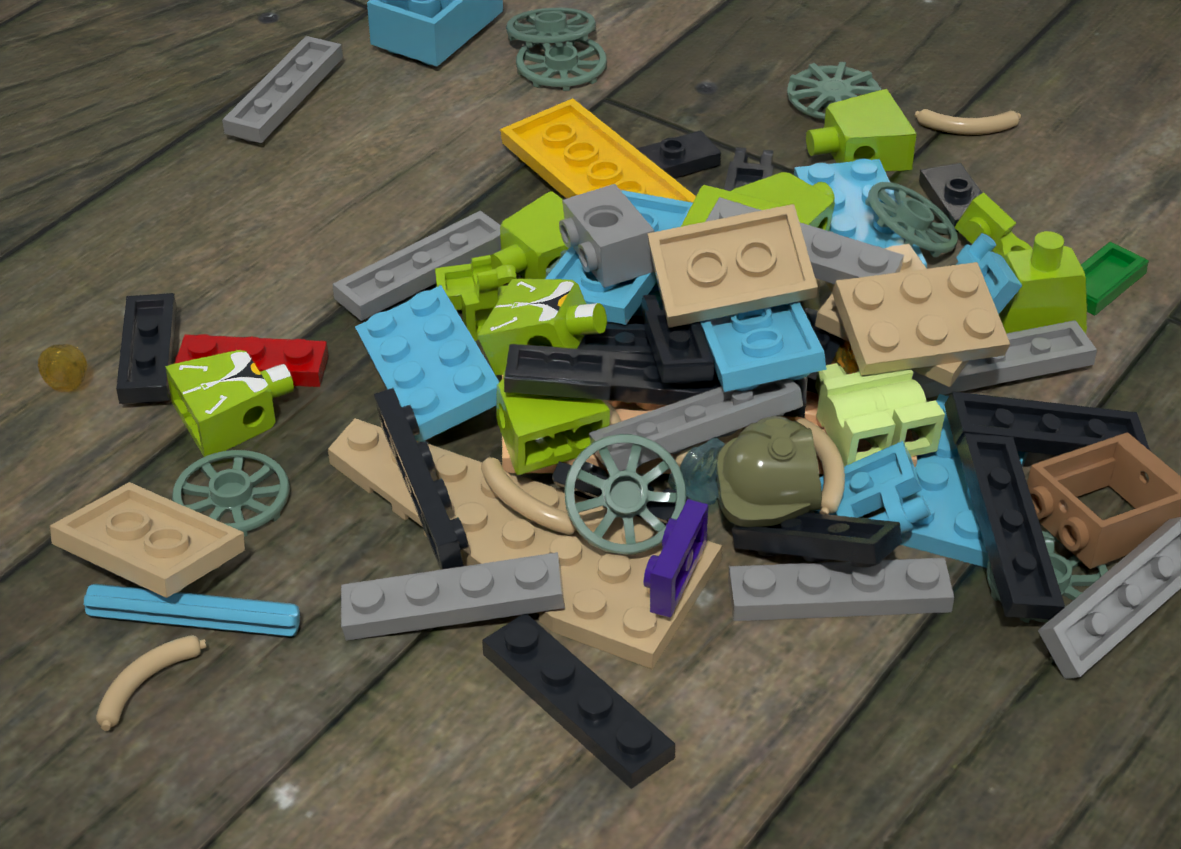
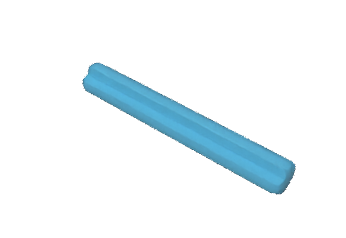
M102 584L90 585L84 596L85 612L91 617L286 637L295 636L300 625L299 607L291 603L182 592L165 598L148 589Z

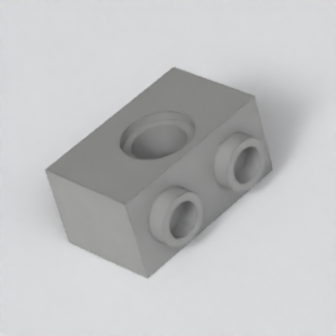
M616 184L562 200L564 220H560L559 229L563 242L567 248H574L579 255L584 270L586 272L592 271L604 288L655 272L647 233L655 231Z

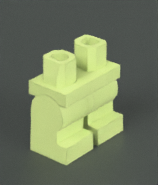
M835 363L826 365L827 370L817 372L815 387L819 396L816 417L821 426L825 427L827 435L837 446L844 466L901 441L905 444L911 457L938 450L945 413L936 400L927 402L921 385L912 379L913 371L911 369L861 376L860 370L857 373L846 374L844 369ZM907 429L915 431L919 435V439L913 442H905ZM859 439L868 441L872 448L866 452H857Z

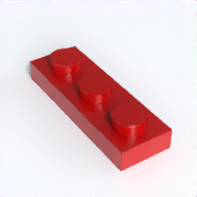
M184 334L175 363L243 350L247 351L259 371L285 364L290 372L294 386L320 387L329 355L327 341Z

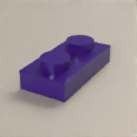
M687 499L678 519H669L663 535L662 551L659 556L652 555L644 573L643 585L646 588H650L651 613L672 617L707 543L708 504Z

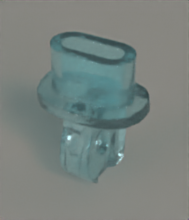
M717 437L708 440L707 443L699 447L692 448L684 457L680 466L686 486V497L689 496L691 500L708 505L714 504L719 497L718 483L715 481L717 477L716 468L718 454L725 443ZM671 472V474L669 475L668 483L673 490L677 491L676 483Z

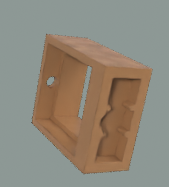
M1128 432L1031 465L1027 484L1039 523L1089 569L1128 555L1169 519L1181 517V476ZM1110 486L1136 509L1102 520L1077 497Z

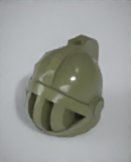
M771 416L763 418L756 423H751L737 438H733L726 443L719 452L716 468L718 496L722 512L730 522L743 527L774 526L807 512L813 513L820 510L822 503L821 481L813 434L810 428L784 417Z

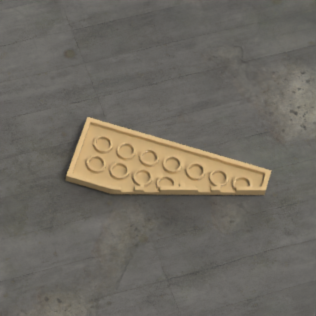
M354 418L328 448L330 464L369 494L376 491L392 504V511L402 519L407 520L411 518L422 526L382 428ZM428 444L436 471L430 472L433 481L443 479L452 505V509L446 510L450 520L459 517L468 540L469 548L461 550L463 565L469 566L558 552L565 608L536 612L539 614V622L556 634L650 669L654 668L720 564L722 545L707 541L671 618L651 613L650 588H646L643 585L644 573L652 555H660L662 543L653 549L636 555L614 554L592 546L576 530L573 534L567 535L544 527L512 509L494 493L482 473V462ZM506 472L518 487L532 497L551 507L567 512L565 491L514 473ZM574 494L575 503L589 500ZM601 506L580 512L579 515L585 525L594 532L606 515L607 508ZM616 517L603 535V539L613 543L626 544L622 517ZM633 517L636 543L648 540L658 533L643 518Z

